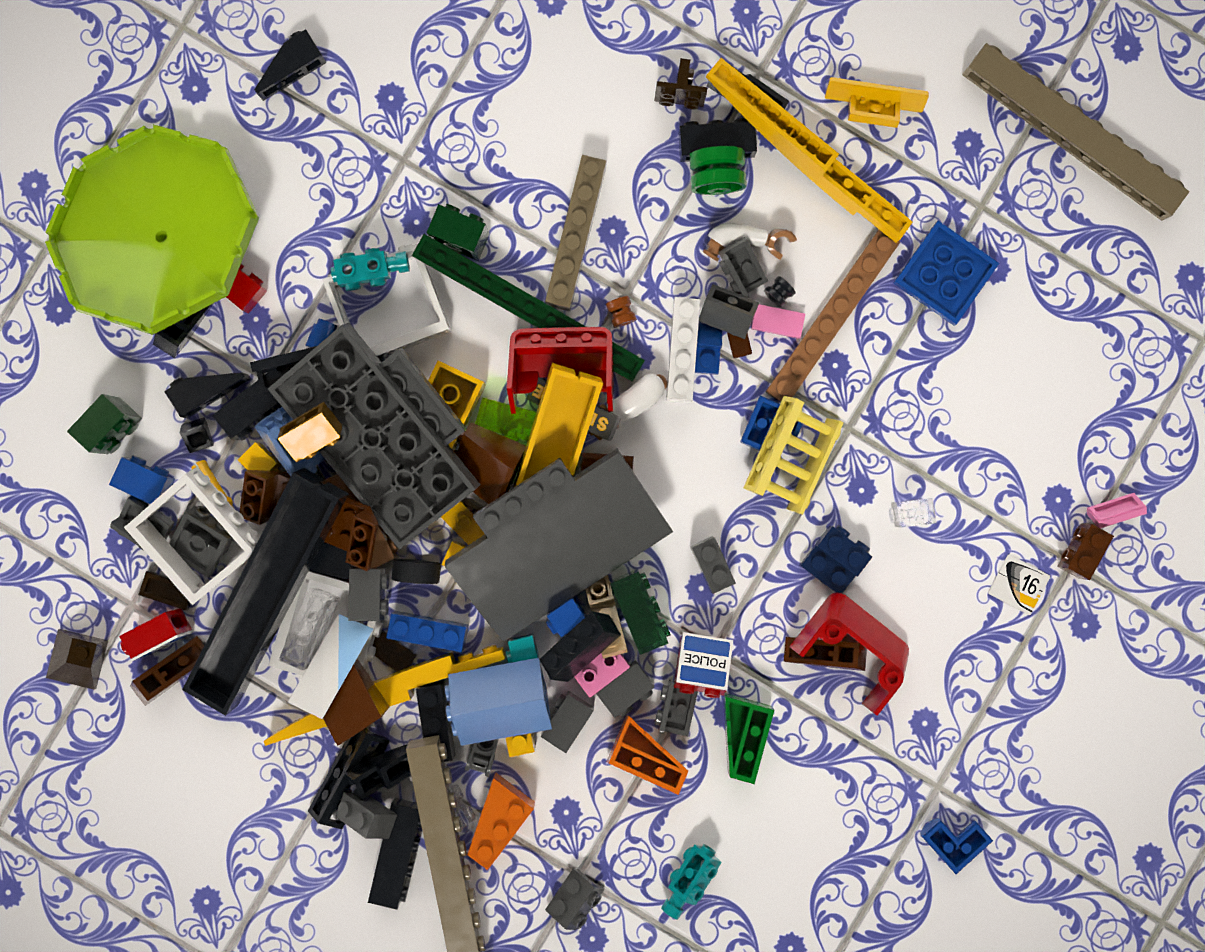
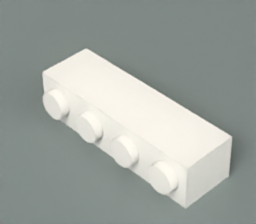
M674 298L666 401L692 402L700 299Z

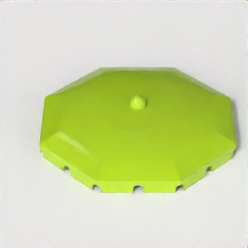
M153 124L151 129L142 126L117 139L118 147L111 148L109 145H106L81 158L80 160L83 164L79 169L73 166L61 194L65 197V204L63 206L57 204L45 231L49 235V241H45L55 268L62 274L59 278L68 301L75 307L76 311L151 335L229 295L259 220V216L231 154L226 147L213 140L191 134L187 137L180 131Z

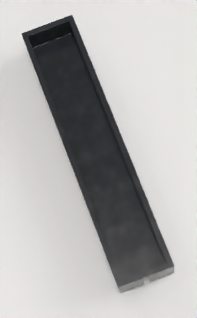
M306 468L293 472L182 689L225 716L239 705L349 493L330 482L323 484L325 479Z

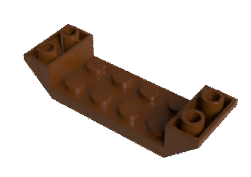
M263 470L245 471L239 510L245 520L259 526L269 521L291 478L289 473ZM347 497L324 541L347 551L345 562L365 571H369L371 567L378 530V521L371 507Z

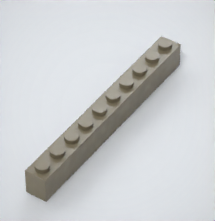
M986 43L962 75L1161 221L1173 216L1190 191L1184 187L1180 180L1168 176L1164 173L1161 166L1150 163L1139 150L1131 149L1124 144L1120 136L1109 133L1099 121L1090 119L1083 114L1080 107L1068 103L1058 91L1045 86L1039 77L1030 75L1023 70L1020 63L1005 57L998 47Z
M439 735L410 740L406 747V753L447 952L485 951V940L483 935L479 936L478 928L481 927L479 912L474 911L473 904H476L475 890L469 887L468 880H471L470 865H465L463 857L467 855L465 841H460L459 832H462L460 816L455 817L454 808H457L455 792H450L449 784L452 783L451 770L445 767L444 759H447L445 743L441 744Z

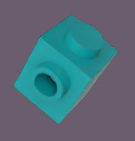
M534 633L508 640L510 651H506L508 663L535 658L540 659Z

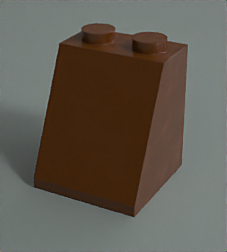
M471 422L467 430L458 436L456 443L459 444V448L454 450V452L481 484L473 493L487 504H490L510 491L526 445Z
M358 658L323 717L337 746L380 719L390 707Z

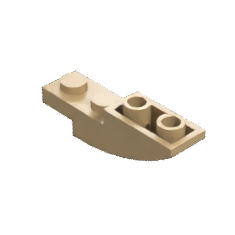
M606 575L585 589L591 612L610 615L621 633V636L602 652L603 659L628 652L609 577Z

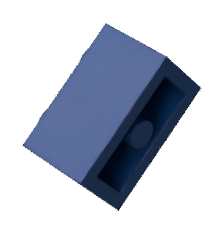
M132 455L131 458L121 457L109 485L151 504L173 485L175 478L168 475V470L159 466H155L153 469L145 465L146 460Z
M572 597L547 614L546 624L554 635L558 633L560 637H563L587 615L576 598Z

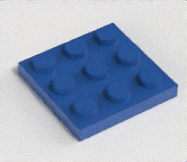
M937 221L893 284L955 326L1000 263L946 225Z

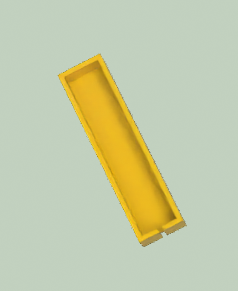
M552 363L513 488L558 458H561L572 476H574L603 386V381L600 377L580 371L578 376H576L574 369Z

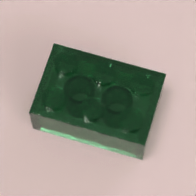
M638 569L610 580L611 587L639 654L642 655L668 644L666 637L671 634L664 619H658L656 613L661 612L656 598L654 596L649 597L647 589L651 588L646 574H640Z

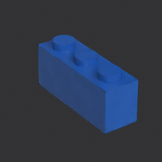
M394 611L390 616L386 638L462 652L465 649L469 624Z

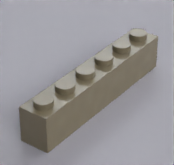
M583 154L581 156L545 303L553 308L571 311L606 172L607 160Z

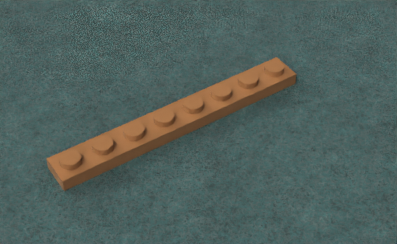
M878 229L765 393L780 403L784 396L793 397L898 247L900 241L895 243Z

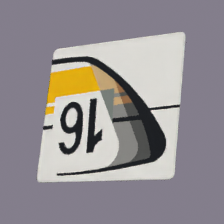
M1008 554L988 593L1014 608L1031 615L1050 579V575Z

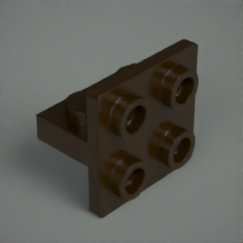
M680 58L676 83L657 81L654 101L659 102L662 106L679 104L692 110L704 106L708 88L692 85L694 69L690 68L691 59Z

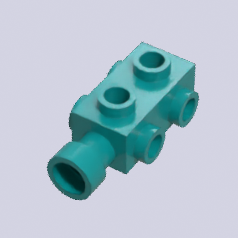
M371 248L365 250V254L356 256L352 252L340 254L339 259L333 260L334 267H331L333 282H337L341 288L345 287L346 291L361 289L360 284L370 283L372 287L385 285L386 279H391L390 272H410L407 252H399L395 254L396 256L387 257L385 251H380V248ZM372 261H376L378 264L374 270L369 269V264ZM346 266L352 267V272L350 274L344 273V268Z
M694 844L693 847L688 848L684 852V862L680 869H675L671 873V883L668 888L673 894L670 899L665 900L661 907L670 917L678 920L684 911L682 907L685 903L696 905L702 899L710 881L716 876L722 862L714 856L716 852L711 847L705 844L702 847Z

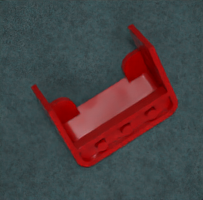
M605 327L522 328L511 334L507 375V394L511 414H516L517 394L533 392L538 386V377H548L552 363L574 369L576 376H578L580 371L600 377L603 381L601 392H607L608 412H613L612 333L609 329Z
M839 592L832 593L789 647L801 657H804L818 638L828 644H837L848 633L885 663L878 672V683L861 703L878 716L903 683L909 657V647L906 642L848 596Z

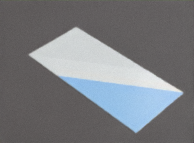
M338 614L288 703L323 719L371 635L373 628L357 621H348L347 617Z

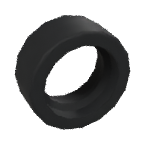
M395 559L393 560L391 579L403 583L438 584L440 582L441 563L425 560Z

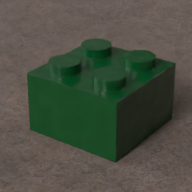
M438 204L426 232L434 240L476 261H479L490 235L486 224L483 223V218L471 213L469 217L460 213L459 208L450 204H446L445 207Z
M101 394L67 430V433L89 453L112 454L121 446L122 443L120 441L138 428L139 425L137 423L142 417L121 398Z

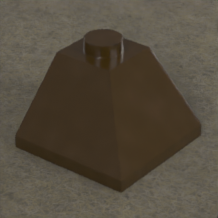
M58 629L46 678L95 690L108 640Z

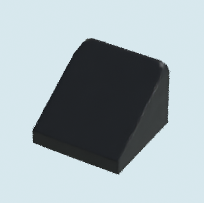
M205 417L181 425L179 433L189 453L214 446Z

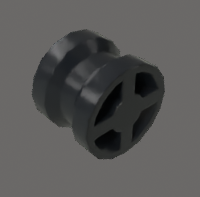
M781 276L774 280L772 286H768L764 290L767 297L780 308L785 305V300L788 297H793L796 294L794 288Z

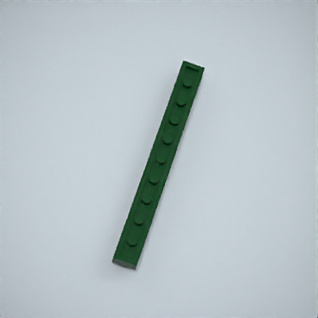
M423 234L412 254V257L537 328L586 327L426 234ZM612 342L613 371L633 382L645 360Z

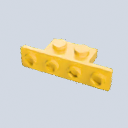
M831 77L827 85L825 98L849 102L848 121L897 128L900 122V110L922 113L929 98V92Z

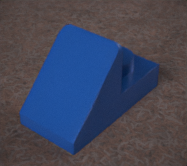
M698 323L695 373L719 374L722 330L707 324Z

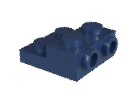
M840 525L836 528L829 526L799 565L835 593H843L873 557L868 553L870 548L859 540L854 543L848 538L850 533Z

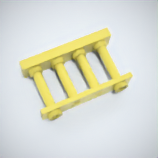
M784 396L743 489L761 496L767 490L790 501L787 506L788 510L803 515L805 509L810 504V498L832 448L841 434L843 422L827 418L825 423L802 412L805 402L797 398ZM796 421L820 432L815 446L792 435L791 432ZM786 444L810 455L804 469L781 458ZM776 467L800 478L794 492L771 481Z

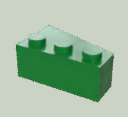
M725 693L723 700L727 772L730 778L755 785L775 710L771 705Z

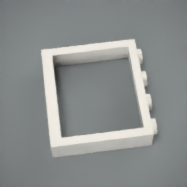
M417 244L402 245L398 247L399 251L391 254L389 252L385 253L387 257L396 256V253L406 251L408 260H416L439 322L370 347L378 359L383 358L382 356L386 352L391 355L399 348L405 350L451 332L426 264L412 257ZM372 261L369 264V269H376L378 266L377 262ZM352 267L351 269L344 271V273L350 274L352 272ZM329 274L322 281L339 326L350 322L337 290L340 286H338L337 282H333L332 275Z
M198 467L183 475L124 527L192 605L247 561L259 540L258 533L249 527L244 521L242 514L229 504L226 496L216 489L210 482L208 475L205 476ZM186 485L245 551L206 584L148 520L151 515Z
M308 571L279 627L268 666L301 676L304 675L308 667L286 661L309 580L349 591V580ZM385 591V600H388L389 603L390 599L387 598L389 592ZM368 621L367 626L373 628V631L357 657L365 670L368 662H372L375 656L376 647H373L375 637L379 638L382 632L383 623L380 621Z

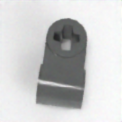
M499 739L489 744L484 742L474 743L473 748L470 750L465 770L469 771L472 769L485 773V776L489 777Z

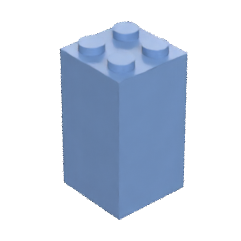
M539 658L448 674L449 685H445V694L447 701L450 700V706H446L448 721H451L453 736H458L461 746L552 729L547 687Z

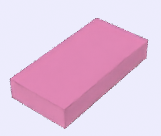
M759 304L751 329L800 339L805 313Z
M1135 493L1087 508L1088 517L1099 528L1147 514V507Z

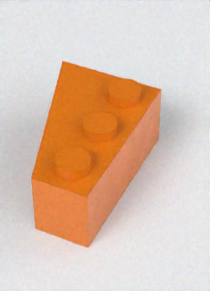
M626 715L606 762L679 795L688 770L630 716Z
M495 772L467 854L486 870L491 867L535 807V801L497 772Z

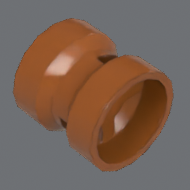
M623 296L606 303L607 310L613 317L611 320L613 328L622 327L637 320L635 312L631 311L629 296Z

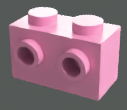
M600 653L574 678L589 698H591L629 669L630 664L622 654L603 659L602 653Z

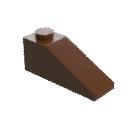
M196 636L134 679L130 687L145 706L191 673L205 645Z
M786 637L784 662L865 671L867 649L860 643L840 641L837 644H828L823 640L817 639L805 656L801 657L789 647L795 640V637Z

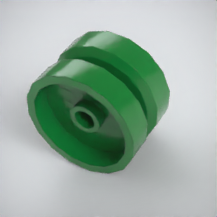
M715 146L702 148L690 153V169L696 172L691 176V192L700 195H722L738 192L746 188V173L740 170L745 165V150L742 148Z

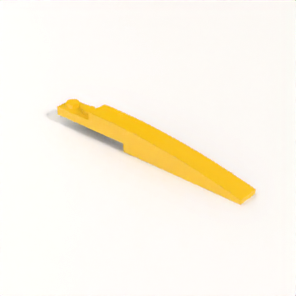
M719 59L708 72L706 78L743 117L791 163L850 214L854 215L858 212L897 243L913 221L836 159L839 155L838 152L724 59Z
M495 644L483 648V653L474 656L472 652L458 656V661H455L453 652L415 664L373 682L388 705L393 706L411 700L414 696L413 688L448 678V674L469 671L505 660L506 653L503 646L497 648ZM308 713L270 735L264 740V744L267 746L327 727L324 719Z

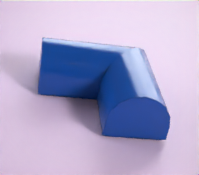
M760 395L740 443L760 451L780 404ZM796 421L791 432L793 436L798 437L803 423Z
M939 818L928 822L920 832L922 838L955 874L959 873L993 842L991 837L975 820L957 836Z

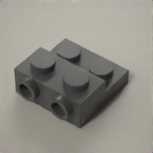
M194 505L184 512L169 544L190 567L209 578L213 575L222 555L228 551L233 538L217 519L210 515L211 513L206 507H196Z

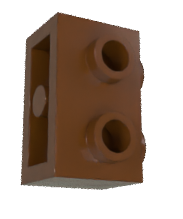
M1081 523L1074 531L1073 539L1068 548L1062 553L1061 561L1057 567L1078 579L1091 580L1114 536L1093 524Z

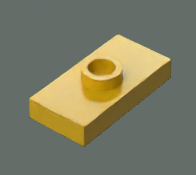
M461 501L441 516L468 545L485 535L474 520L473 513Z

